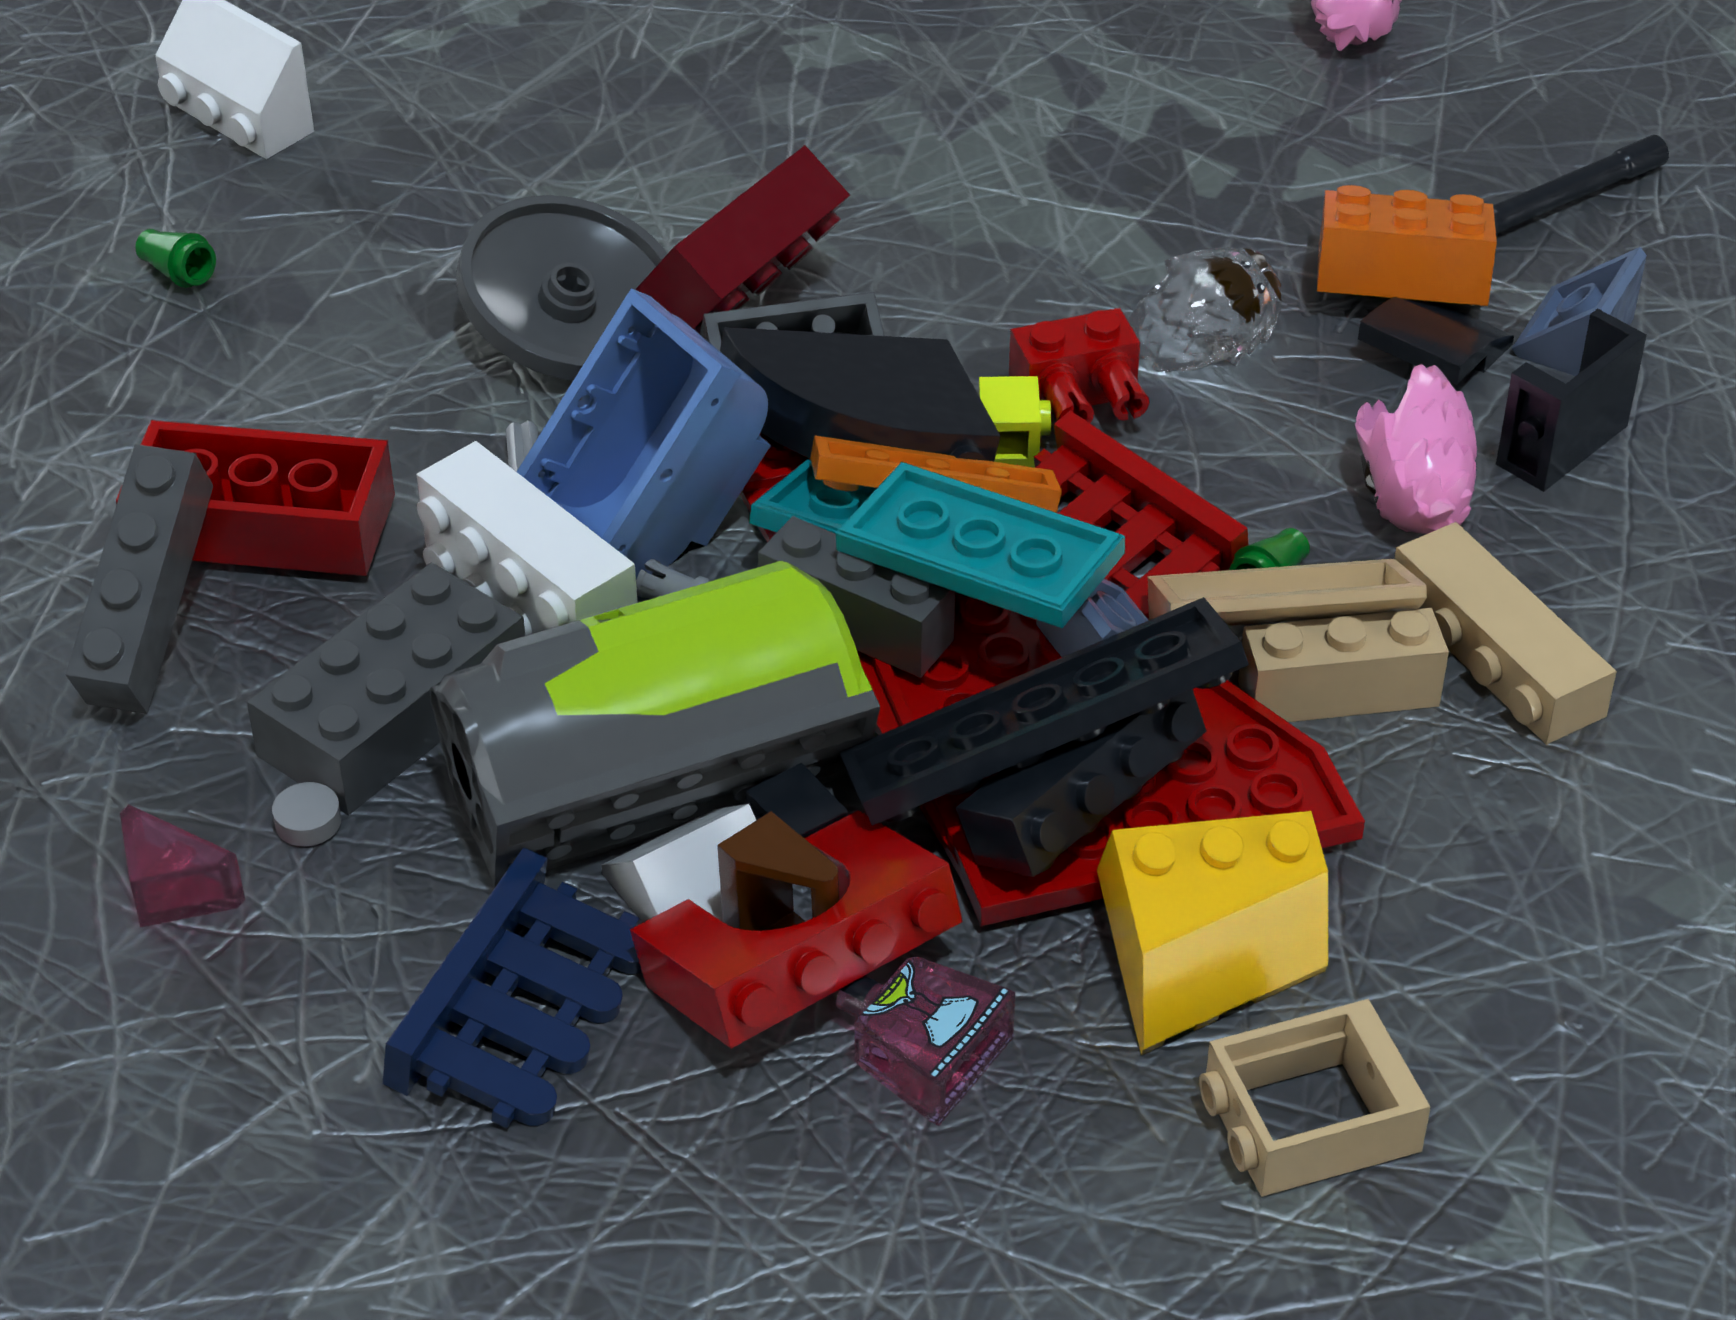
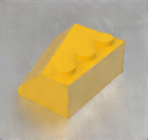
M1312 811L1112 830L1098 865L1097 873L1141 1055L1163 1046L1166 1039L1190 1028L1196 1031L1216 1022L1219 1015L1249 1001L1257 1003L1326 971L1328 967V868Z

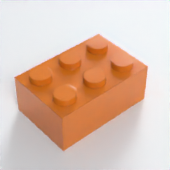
M1356 185L1340 186L1337 188V191L1325 190L1318 251L1317 292L1387 298L1397 297L1410 300L1488 306L1497 245L1493 204L1484 203L1482 198L1466 194L1451 196L1450 200L1428 199L1426 194L1415 190H1399L1394 192L1393 196L1371 194L1369 189Z

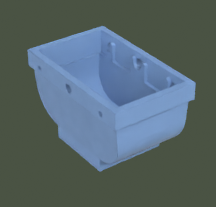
M631 288L520 465L517 473L635 564L636 579L641 569L652 575L653 572L647 570L644 565L650 559L660 561L661 564L668 567L684 552L691 541L707 546L771 445L759 434L767 417V394L758 383L685 321L671 314L651 296Z

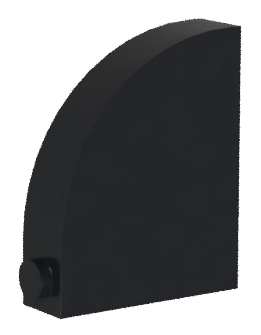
M724 327L720 352L758 383L767 394L768 412L761 433L798 454L810 458L814 436H822L952 455L960 459L993 462L995 460L1001 436L947 339Z

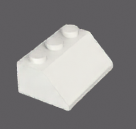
M182 0L155 55L159 73L158 88L163 99L170 105L185 111L200 120L204 125L212 127L234 140L238 145L248 148L266 160L313 133L314 126L301 42L226 0Z

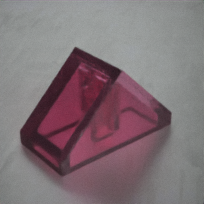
M129 804L120 812L129 880L140 927L237 909L245 901L235 853Z

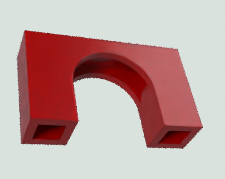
M857 810L804 838L838 867L839 901L834 906L810 920L793 926L755 931L729 926L690 899H687L630 929L646 987L732 1049L962 923L963 920L949 863L881 823L872 826L868 816Z

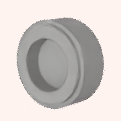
M303 782L292 785L280 792L272 805L276 833L283 841L291 845L304 847L318 845L335 835L341 825L338 797L331 788L320 783Z

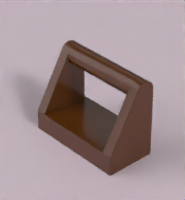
M772 811L717 845L723 922L729 926L744 930L761 931L785 928L805 922L794 912L792 884L811 888L812 918L827 911L839 901L838 867Z

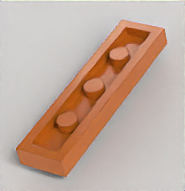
M814 436L810 457L815 479L823 480L826 486L841 491H856L859 489V485L878 488L901 462L1055 513L1058 511L1062 493L1053 470L986 460L960 459L952 455Z

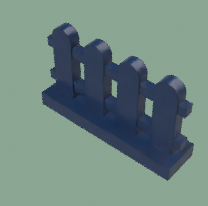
M523 847L386 1042L382 1084L408 1096L419 1078L424 1075L428 1077L426 1090L442 1097L449 1087L492 1108L491 1121L505 1128H508L513 1119L529 1126H540L547 1123L555 1113L557 1093L551 1083L540 1077L547 1067L559 1073L573 1074L586 1066L590 1051V1040L582 1030L574 1027L580 1016L594 1023H607L618 1016L623 997L622 989L618 983L606 976L612 967L627 974L642 972L630 932L631 928L639 924L640 918L624 911L621 917L617 919L576 900L577 888L564 882L560 884L557 890L544 885L548 858ZM526 926L530 928V930L523 938L518 934L520 933L522 928ZM551 938L593 959L588 967H584L544 948V945ZM492 974L497 978L490 987L485 985V982ZM516 987H519L561 1008L553 1017L511 997V994ZM456 1024L463 1026L456 1037L450 1035ZM484 1036L528 1058L522 1067L519 1068L476 1046Z

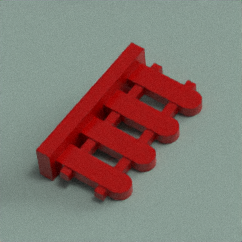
M1071 410L1054 423L1057 450L1050 453L1043 449L1034 456L1035 468L1053 470L1062 490L1061 497L1068 491L1078 496L1058 514L1104 528L1112 520L1121 525L1115 532L1125 536V554L1105 578L1123 588L1148 620V576L1229 570L1233 563L1235 553L1240 548L1249 545L1248 528ZM1156 550L1166 556L1140 579L1130 573Z

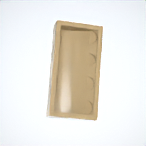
M1395 559L1148 576L1149 620L1203 597L1228 626L1418 609L1427 598V586Z

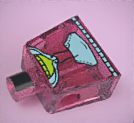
M920 957L906 959L884 985L865 975L841 988L836 999L838 1009L856 1018L854 1022L855 1060L858 1065L926 1119L940 1126L1014 1037L1015 992Z

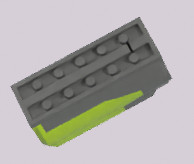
M784 561L764 565L497 644L480 665L446 674L439 685L430 687L432 708L457 807L466 828L471 832L479 846L494 887L497 886L523 847L548 858L546 871L665 834L714 809L747 804L746 790L758 785L767 777L778 775L800 763H803L822 784L848 776L839 752L873 738L880 710L879 702L861 666L857 649L844 615L832 594L819 580Z

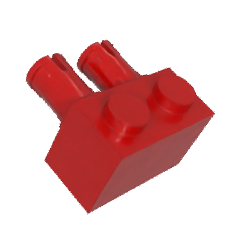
M1121 308L1098 310L1089 314L1054 321H1042L1034 325L1010 329L1009 376H1038L1039 399L1050 400L1051 414H1054L1056 421L1071 410L1091 423L1094 417L1092 405L1107 402L1110 403L1116 418L1124 421L1128 420L1126 408H1128L1133 419L1142 416L1150 404L1148 395L1138 383L1140 341Z

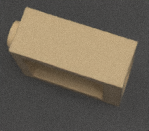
M1369 999L1210 1041L1206 1073H1202L1199 1077L1200 1092L1207 1111L1211 1116L1219 1115L1228 1131V1146L1235 1166L1240 1172L1248 1170L1261 1197L1420 1153L1423 1149L1431 1107ZM1343 1064L1370 1114L1273 1141L1247 1090Z

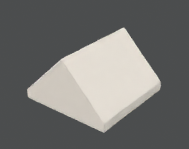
M749 804L714 809L602 864V875L642 922L687 899H690L723 922L717 845L755 822L756 818Z

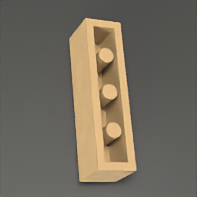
M1457 522L1396 547L1395 560L1426 584L1427 598L1418 609H1433L1448 650L1470 670L1472 676L1479 684L1486 686L1510 709L1512 715L1519 723L1526 725L1546 745L1607 717L1617 671Z

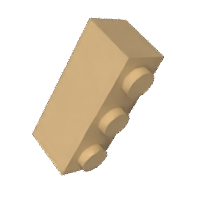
M1432 608L1244 626L1242 645L1249 665L1239 669L1238 683L1240 689L1287 722L1440 707L1449 651Z

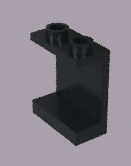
M1596 309L1590 314L1580 371L1577 376L1565 384L1527 362L1512 372L1496 465L1545 492L1625 429L1629 422L1647 334L1600 309Z

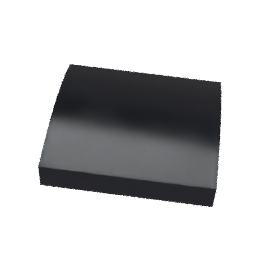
M1393 297L1382 303L1360 321L1358 340L1415 366L1423 364L1427 368L1435 365L1443 372L1448 381L1458 384L1473 368L1484 373L1513 345L1514 335L1439 302Z

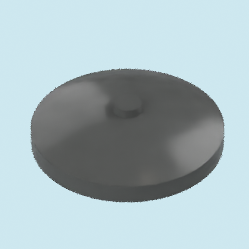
M540 195L523 197L495 207L472 226L466 236L456 270L457 292L467 317L476 330L494 348L529 369L560 379L574 380L630 289L635 290L667 255V252L645 229L608 207L567 196Z

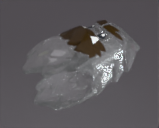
M1226 246L1189 252V254H1182L1165 260L1167 276L1139 301L1136 309L1128 318L1130 326L1134 328L1133 331L1140 341L1139 359L1153 362L1152 368L1158 372L1194 371L1223 360L1237 366L1246 353L1250 356L1258 345L1265 343L1272 334L1281 313V284L1274 268L1265 259L1263 254L1258 251Z

